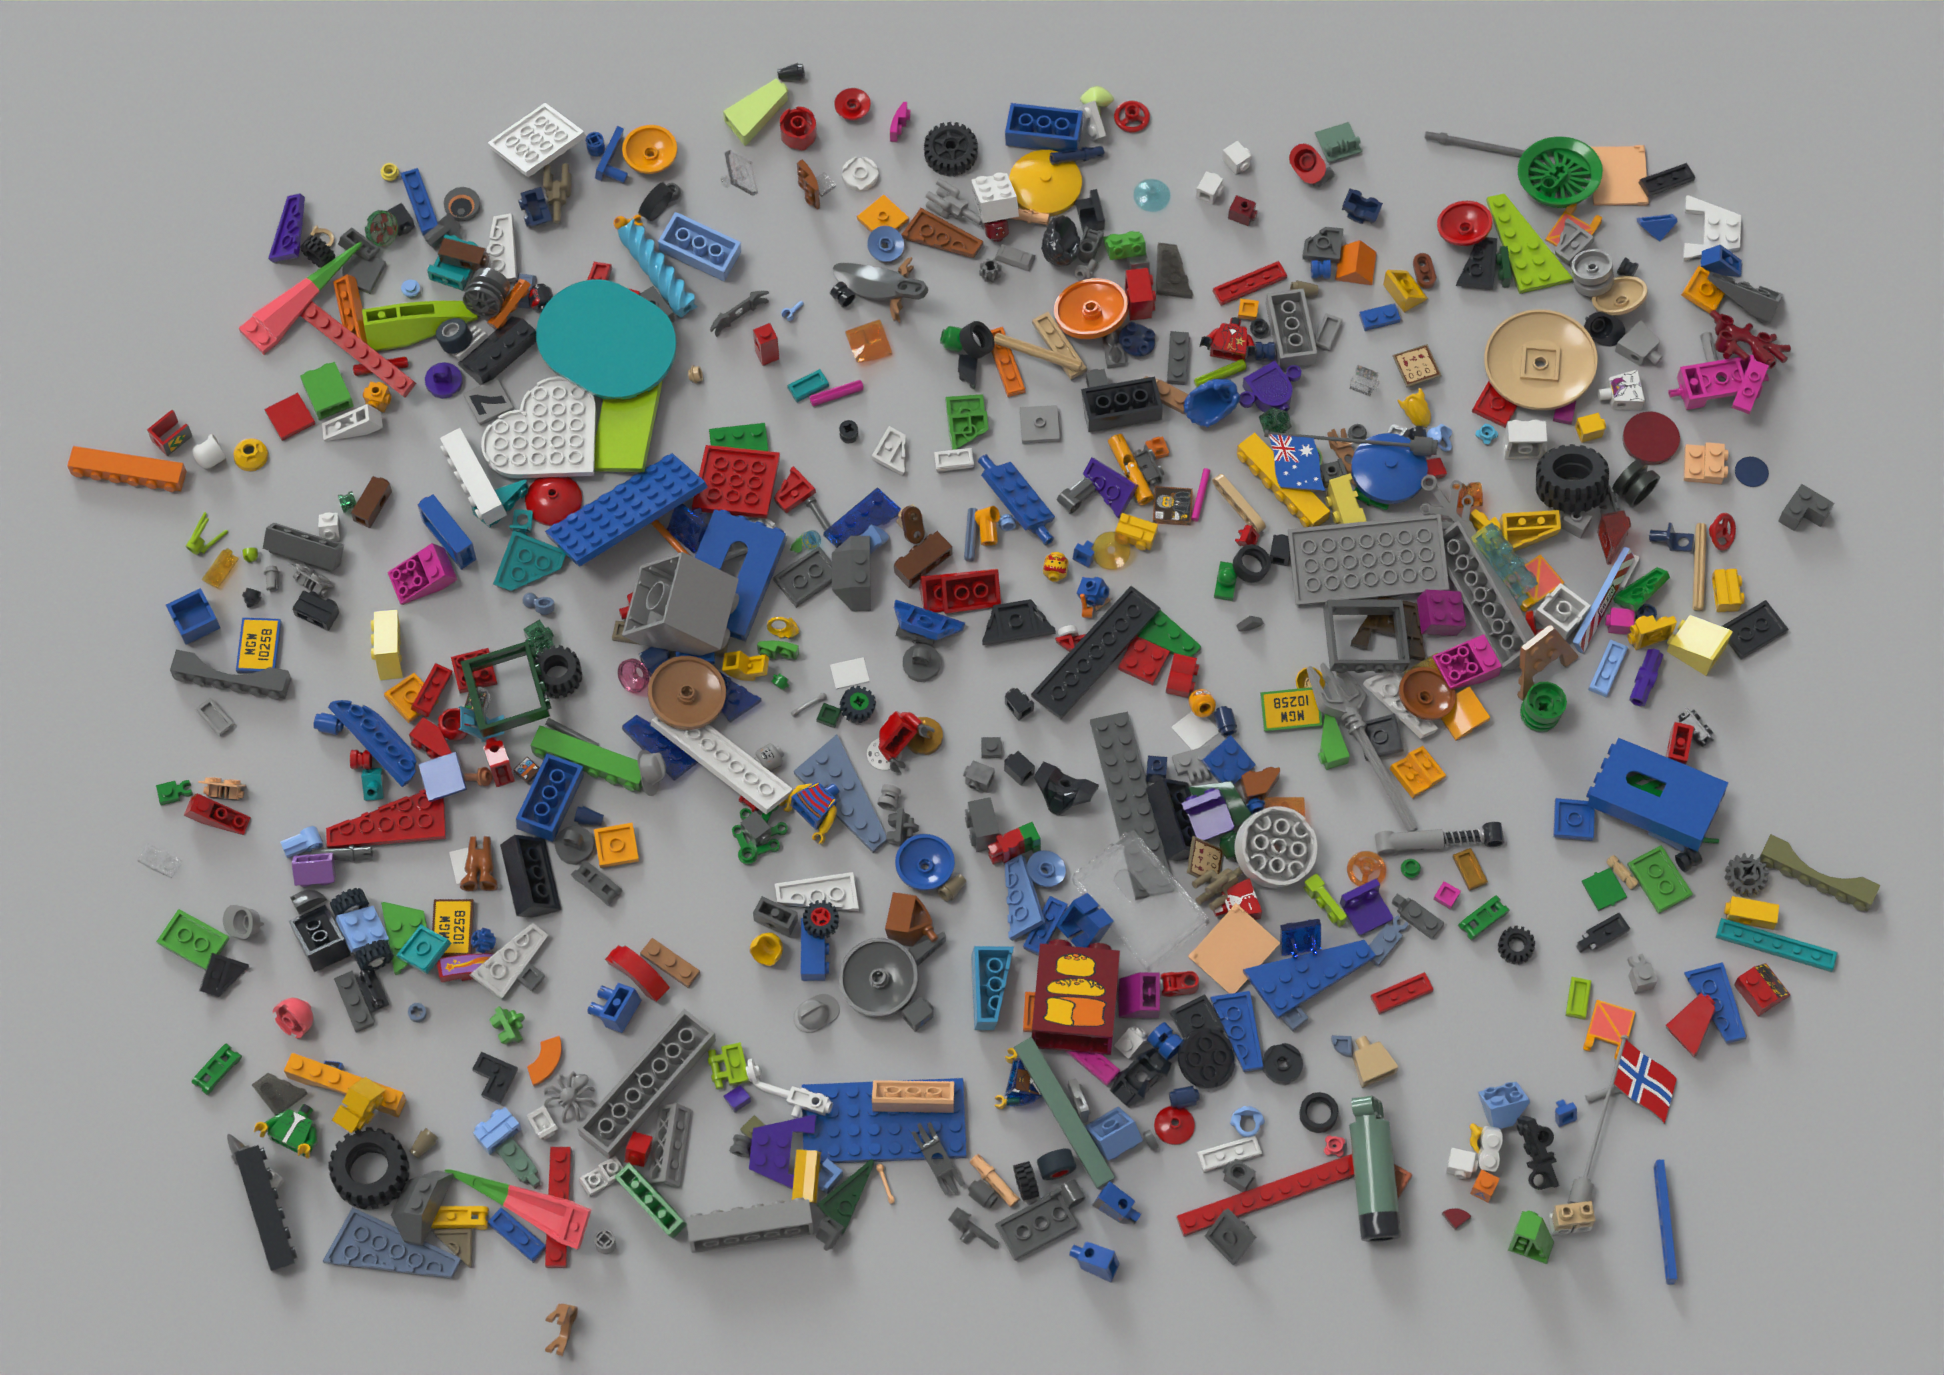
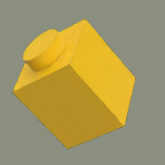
M1599 412L1577 418L1575 429L1581 443L1603 437L1606 423L1603 418L1601 419Z

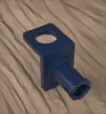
M1669 522L1667 531L1651 529L1649 540L1650 542H1666L1670 551L1691 552L1694 534L1675 533L1672 523ZM1682 538H1687L1689 543L1682 547L1678 545V541Z

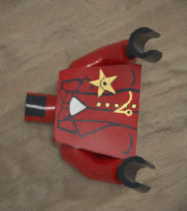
M1232 317L1229 324L1221 323L1219 328H1215L1207 336L1201 338L1199 347L1206 346L1207 350H1210V356L1231 361L1241 359L1245 361V358H1248L1249 355L1257 358V347H1255L1252 337L1247 334V328L1240 326L1241 319L1237 317Z

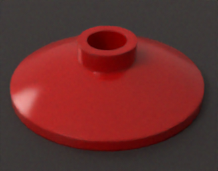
M847 88L841 91L834 101V107L838 115L847 120H857L864 117L869 112L871 106L867 93L858 88Z
M1168 1106L1157 1114L1154 1129L1157 1136L1163 1142L1170 1145H1180L1188 1141L1193 1135L1195 1122L1187 1109H1177V1107L1172 1108ZM1173 1120H1176L1179 1124L1177 1126H1174L1171 1124V1122Z

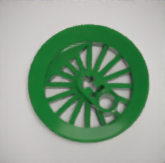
M1557 136L1539 140L1529 146L1520 157L1517 172L1522 187L1537 202L1552 208H1566L1573 204L1581 203L1597 190L1602 180L1603 168L1597 153L1586 143L1570 137ZM1549 157H1554L1555 165L1552 163ZM1560 190L1561 198H1555L1556 193ZM1564 190H1565V191L1567 192V194L1570 196L1569 198H1566V197H1565V192H1564Z

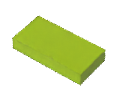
M1571 977L1565 1016L1586 1019L1591 980Z

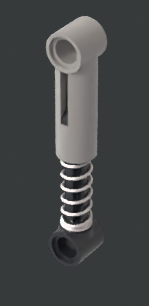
M1488 822L1479 829H1469L1468 831L1463 829L1462 831L1455 830V832L1449 830L1447 833L1442 831V829L1399 833L1381 831L1375 834L1377 854L1379 856H1390L1397 852L1443 849L1444 844H1447V846L1453 844L1455 846L1456 843L1462 845V843L1479 842L1484 843L1487 847H1498L1504 844V837L1500 822Z

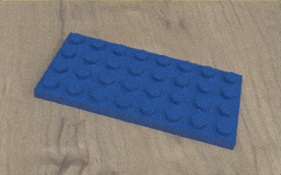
M671 453L664 456L657 463L648 466L644 472L633 475L626 482L617 485L613 490L601 495L590 504H586L577 512L568 515L561 522L552 525L545 532L580 567L708 487L702 478Z
M963 1078L900 1080L954 1082V1113L872 1111L873 1082L802 1084V1088L812 1093H821L833 1102L831 1112L829 1114L826 1113L825 1116L802 1109V1117L816 1115L814 1134L803 1133V1150L821 1152L820 1164L826 1159H829L832 1163L868 1162L870 1159L874 1162L926 1160L911 1132L915 1131L922 1144H925L917 1124L921 1123L928 1137L932 1140L933 1138L927 1126L931 1122L948 1158H966ZM935 1153L932 1159H943V1156L940 1153Z

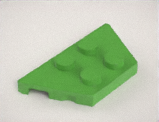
M381 902L387 936L389 938L388 942L394 954L392 960L395 975H398L409 964L400 960L396 955L420 925L427 928L425 914L423 910Z

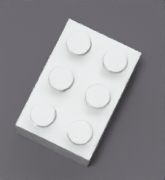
M996 173L993 176H979L976 179H971L973 199L983 223L1019 217L1017 196L1007 173Z

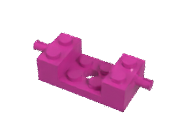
M1749 355L1750 359L1747 362L1743 361L1740 357L1682 366L1677 375L1679 388L1668 390L1669 397L1681 396L1686 410L1705 407L1706 401L1710 399L1737 395L1750 360H1755L1754 356ZM1767 373L1765 374L1763 382L1769 381V376ZM1723 376L1726 381L1719 382L1716 377ZM1762 384L1756 398H1759L1761 394V391L1763 389Z

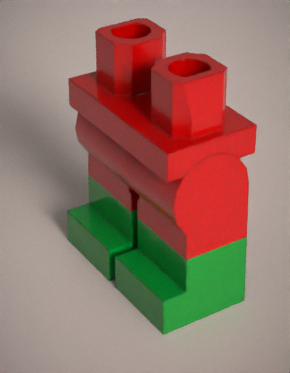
M1033 821L1007 832L1003 837L1002 834L997 835L996 842L988 845L989 858L993 865L1001 861L1005 865L1009 860L1032 850L1033 854L1041 851V838Z

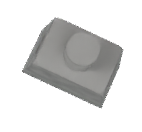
M1641 320L1617 342L1615 349L1616 353L1639 366H1642L1647 360L1657 365L1663 358L1657 352L1660 340Z

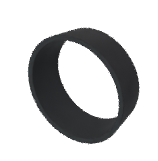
M664 182L659 183L646 196L639 208L638 214L649 221L655 220L670 203L673 192Z

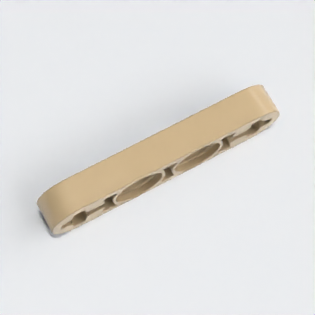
M1223 474L1213 478L1212 481L1216 489L1246 524L1252 525L1257 533L1263 531L1266 528L1264 521Z

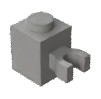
M1639 954L1640 962L1638 963L1633 961L1632 956L1627 959L1632 967L1628 977L1634 994L1653 990L1657 983L1651 963L1644 965L1645 958L1643 954Z

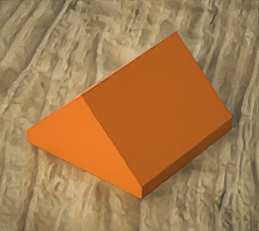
M1361 240L1343 245L1341 247L1340 261L1337 264L1335 280L1372 285L1376 251Z

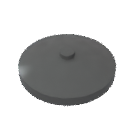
M872 938L854 946L845 956L839 971V986L844 999L855 1011L874 1018L891 1016L904 1009L913 999L919 983L918 966L912 954L902 944L888 938Z

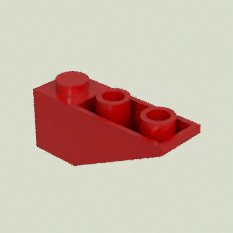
M424 717L409 734L411 745L417 750L422 749L427 752V756L431 759L452 753L439 727Z
M198 793L190 798L184 816L201 824L244 835L251 818Z

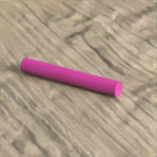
M1208 468L1203 469L1191 517L1192 521L1199 520L1211 472Z

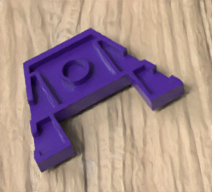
M816 1115L753 1128L749 1170L793 1189L794 1174H788L793 1132L814 1134Z

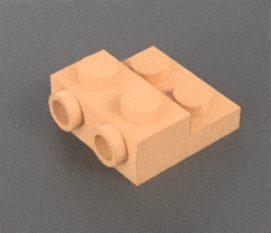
M1708 442L1705 443V446L1686 444L1684 448L1683 481L1722 484L1723 479L1727 478L1728 466H1724V461L1728 460V450L1725 449V444Z

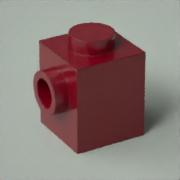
M1236 195L1229 208L1228 219L1249 226L1251 220L1254 221L1258 213L1256 202Z

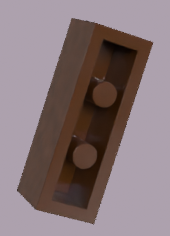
M938 531L934 534H929L920 545L913 546L906 556H901L895 561L894 573L910 588L920 580L921 576H926L952 555V545Z

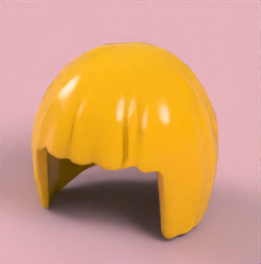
M771 932L763 933L753 939L749 951L758 963L772 966L782 956L783 943L776 934Z

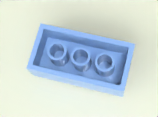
M677 212L672 216L658 241L660 252L724 282L742 252L741 242Z

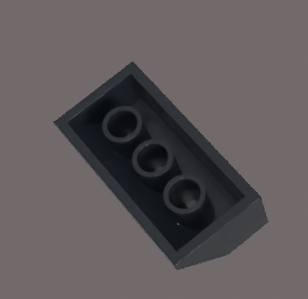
M511 316L502 327L496 329L468 356L459 361L458 365L480 385L489 382L537 342L536 330L523 318Z
M1155 376L1081 389L1088 432L1162 420L1163 407Z
M1162 778L1146 788L1153 817L1156 821L1167 859L1176 861L1187 860L1190 855L1192 837H1196L1188 813L1182 805L1186 798L1192 796L1188 782Z
M514 834L501 843L500 847L516 916L533 918L560 911L561 905L545 839Z

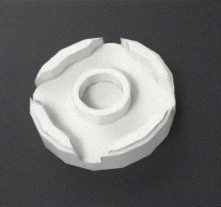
M867 157L852 158L843 166V182L854 191L868 190L878 180L877 165Z

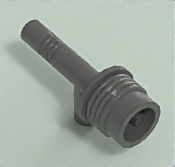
M957 1207L948 1221L953 1223L956 1228L958 1227L959 1231L963 1226L966 1228L960 1240L967 1243L974 1234L994 1248L998 1241L990 1237V1235L988 1236L987 1233L968 1220L972 1214H967L966 1211Z

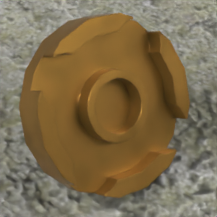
M918 717L923 722V725L934 728L935 732L928 730L927 736L930 737L928 739L921 736L918 729V732L909 741L907 747L915 754L930 755L941 747L943 731L940 724L934 719Z

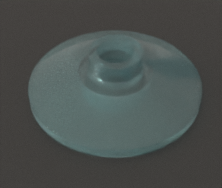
M1144 180L1134 190L1135 203L1145 211L1156 212L1162 210L1170 200L1169 188L1160 180Z

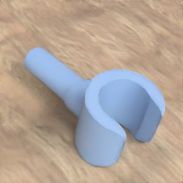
M800 301L791 309L784 308L781 312L782 317L790 314L786 319L787 321H792L794 318L793 314L804 303Z

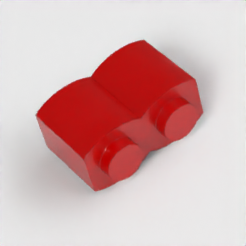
M1174 653L1165 693L1188 698L1189 693H1193L1195 682L1192 681L1193 675L1197 676L1199 664H1196L1197 658Z

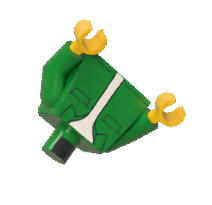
M306 1104L301 1106L298 1113L287 1109L285 1112H281L265 1122H257L253 1131L254 1133L261 1131V1138L268 1132L267 1135L271 1141L297 1153V1156L301 1155L304 1157L305 1155L307 1159L318 1143L317 1129L314 1122L309 1119L313 1109Z

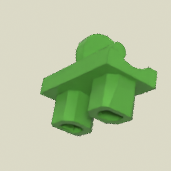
M500 1006L495 1009L496 1014L489 1020L495 1029L501 1026L504 1027L505 1030L498 1034L500 1042L507 1045L513 1041L518 1043L522 1041L523 1038L519 1029L523 1028L521 1022L525 1019L524 1014H517L515 1010L509 1012L508 1009H502Z

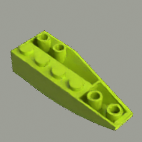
M422 301L362 309L367 344L375 351L407 347L436 336L438 327L446 320L452 318H460L466 324L478 319V315L468 310L463 301Z

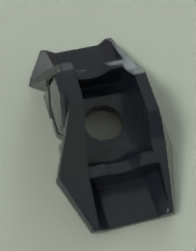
M1044 761L1033 777L1043 793L1048 810L1056 815H1061L1074 805L1090 802L1092 796L1099 788L1097 783L1087 779L1070 777L1063 774L1058 767Z
M1153 1047L1137 1055L1136 1059L1118 1074L1110 1092L1129 1108L1143 1101L1146 1093L1149 1091V1087L1151 1088L1162 1076H1168L1172 1063L1166 1060ZM1140 1071L1147 1074L1144 1082H1139L1135 1077Z

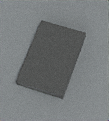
M818 546L774 576L773 581L792 604L798 607L832 583V561Z

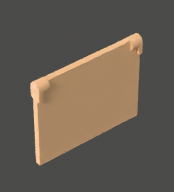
M1645 146L1591 147L1599 156L1603 168L1601 183L1593 193V206L1649 205V198L1639 184L1640 179L1647 177Z
M1235 903L1188 957L1223 989L1232 994L1236 993L1248 980L1243 973V969L1261 965L1280 942L1246 913L1240 905Z

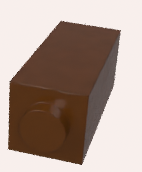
M447 238L443 239L438 252L442 263L474 271L487 267L490 259L486 248Z
M373 476L351 512L354 522L371 528L392 493L389 481L382 477L377 478Z

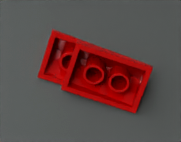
M998 569L921 576L919 590L923 609L932 612L944 611L946 614L991 608L993 605L1001 604Z

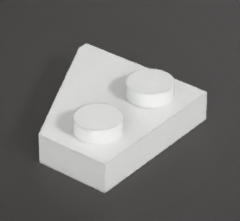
M1096 101L1089 102L1075 109L1083 111V125L1092 141L1106 136Z

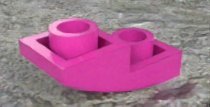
M903 102L893 117L890 126V142H897L898 135L902 133V127H906L907 120H910L911 109H907V102Z

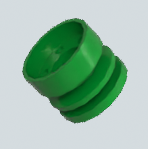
M1546 681L1534 684L1527 692L1521 704L1520 716L1522 721L1534 731L1546 732L1553 729L1566 709V695L1562 688L1554 683Z

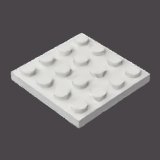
M544 103L489 141L488 145L490 149L517 170L530 177L555 158L564 154L568 149L586 138L584 131Z

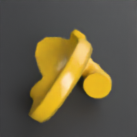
M774 617L767 623V630L779 638H792L799 634L800 631L797 623L792 618ZM774 621H783L786 623V627L775 629L771 624Z
M1472 1123L1469 1126L1471 1130L1470 1145L1475 1152L1479 1153L1480 1149L1477 1146V1141L1481 1137L1483 1128Z

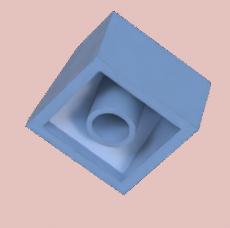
M1119 1106L1085 1125L1099 1152L1108 1161L1117 1158L1121 1153L1136 1147L1138 1143L1143 1141L1135 1121Z

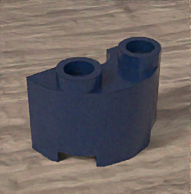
M542 187L520 193L521 199L518 202L521 211L525 210L526 216H524L526 227H533L552 221Z
M1350 188L1342 205V211L1345 210L1348 213L1347 217L1354 222L1363 224L1364 221H1370L1373 224L1378 217L1383 203L1373 197L1366 199L1360 191Z

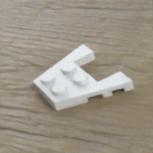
M1686 195L1685 213L1704 215L1703 244L1684 243L1683 261H1690L1691 258L1696 257L1700 259L1703 250L1717 245H1722L1730 252L1739 251L1741 215Z

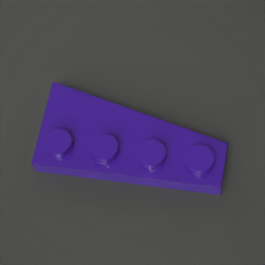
M301 193L287 196L268 257L273 263L299 257L305 196Z

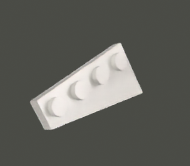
M1386 671L1364 681L1363 685L1388 709L1395 713L1420 739L1437 731L1438 728L1432 720L1418 718L1403 706L1398 692L1402 679L1399 673Z

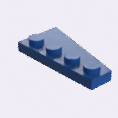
M1724 963L1684 972L1686 979L1697 996L1700 993L1704 996L1709 995L1716 1003L1714 1004L1716 1011L1712 1021L1726 1044L1746 1039Z
M1250 991L1211 996L1210 1000L1224 1027L1228 1040L1232 1044L1242 1071L1263 1069Z

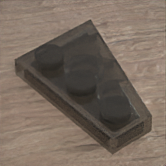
M1158 243L1156 295L1192 299L1194 295L1192 290H1190L1187 275H1185L1177 245Z

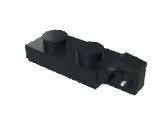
M1618 912L1586 930V933L1582 935L1583 939L1577 942L1576 948L1580 953L1589 947L1591 950L1598 949L1628 932L1630 927Z

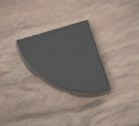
M1249 616L1236 626L1238 631H1248L1264 623L1260 617Z

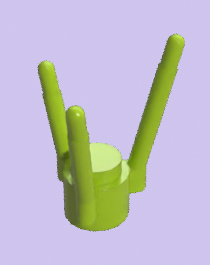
M206 512L203 513L190 540L185 546L195 555H198L200 552L204 554L209 547L228 533V530H224L204 546L205 540L200 535L209 521V518H205Z

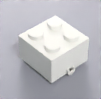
M1508 421L1503 437L1504 459H1541L1544 452H1547L1546 421Z
M1560 583L1551 594L1548 593L1546 595L1545 601L1536 611L1535 620L1545 628L1548 625L1554 627L1566 641L1586 618L1591 605Z

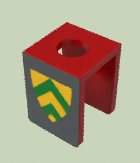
M173 410L169 411L147 429L151 441L167 457L192 437L189 426L185 424L165 441L160 439L162 435L178 423Z

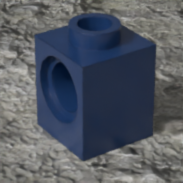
M1148 755L1146 782L1156 783L1162 778L1166 779L1168 757Z

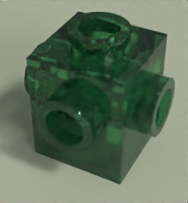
M1272 407L1259 416L1264 433L1265 430L1286 433L1292 427L1287 411Z
M540 619L523 629L525 641H528L531 648H535L536 653L543 652V649L546 647L550 649L554 645L552 640L554 635L549 627L545 628Z

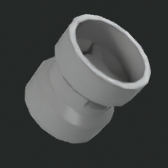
M884 784L881 789L882 796L879 797L877 805L886 810H896L897 798L900 797L901 789L894 785Z
M602 1229L595 1234V1245L600 1253L610 1254L615 1250L616 1240L612 1231Z

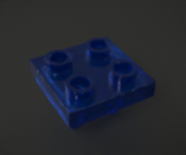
M682 503L674 508L667 530L694 554L698 551L707 528V524L703 521L707 514H700V508L691 511Z
M1320 919L1280 925V951L1282 956L1292 955L1293 959H1297L1298 953L1312 951L1313 956L1317 955L1316 950H1321Z

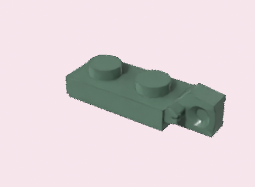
M512 1137L495 1148V1151L519 1181L523 1183L528 1181L534 1189L541 1184L535 1175L538 1173L536 1166Z

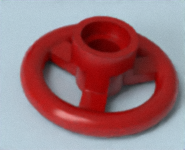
M1126 101L1116 108L1114 120L1120 129L1126 132H1138L1148 125L1150 113L1144 104L1138 101ZM1125 108V118L1120 121L1119 114ZM1140 109L1144 112L1145 117L1139 115ZM1129 122H1142V124L1136 127L1126 126Z
M1729 513L1719 514L1709 527V535L1712 538L1713 545L1718 550H1727L1735 539L1736 524L1734 518ZM1728 521H1729V524H1730V535H1729V533H1728V528H1727V526H1728ZM1724 538L1726 540V543L1724 545H1721L1718 542V539Z

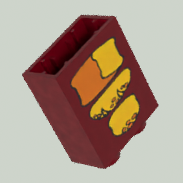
M1062 939L1051 940L1048 944H1040L1031 1034L1039 1049L1111 1055L1120 957L1119 950H1112L1111 946L1104 943H1093L1088 948L1074 947L1069 941Z

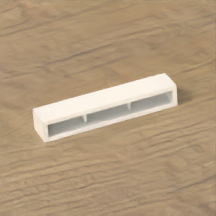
M458 428L441 437L443 445L440 448L445 457L450 456L447 461L452 469H457L454 474L458 481L463 480L464 483L461 486L466 495L470 493L471 496L468 499L472 507L477 506L478 509L474 511L479 520L484 519L486 525H489L506 516L507 513L462 430Z

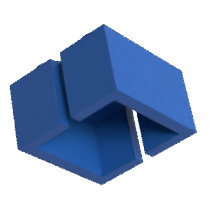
M201 588L166 604L168 612L185 645L220 629L218 620Z
M1086 893L1071 902L1056 926L1067 938L1083 930L1084 932L1072 938L1071 942L1076 947L1088 948L1090 944L1101 941L1114 920L1103 908L1099 909V904Z

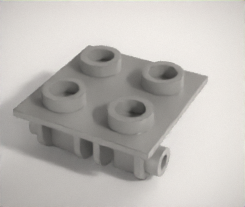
M299 563L296 565L288 564V566L296 570L293 575L295 581L310 591L316 592L320 597H325L328 594V587H334L329 583L330 580L328 578L315 574V570L309 566H303Z

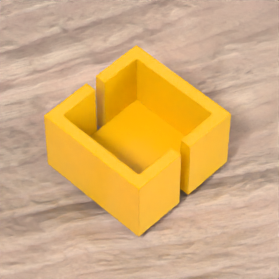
M364 1077L349 1088L342 1101L347 1107L341 1104L332 1121L351 1134L357 1129L361 1130L365 1124H369L375 1115L373 1113L375 1107L378 1108L384 1100L382 1095L385 1089Z

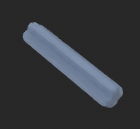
M977 508L968 509L964 551L965 561H974L977 532L975 512L978 510Z

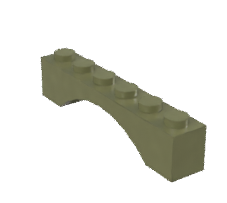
M1770 834L1759 857L1761 858L1760 862L1762 864L1765 863L1766 867L1777 869L1785 876H1792L1804 885H1811L1821 893H1828L1834 896L1838 901L1852 904L1854 908L1860 911L1868 912L1881 886L1864 877L1836 878L1819 873L1797 856L1789 842Z

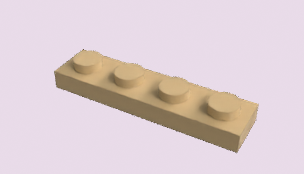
M1049 312L1032 320V324L1051 351L1081 360ZM1083 362L1080 371L1061 366L1070 380L1087 372Z

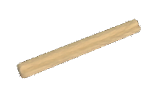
M997 333L994 337L995 344L1076 371H1080L1082 367L1081 360Z
M1697 523L1695 528L1692 608L1696 611H1701L1704 607L1707 529L1705 523Z

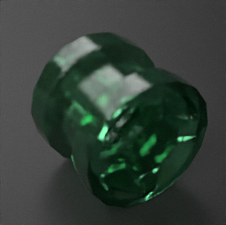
M349 491L346 495H338L343 513L355 507L356 501L352 491Z

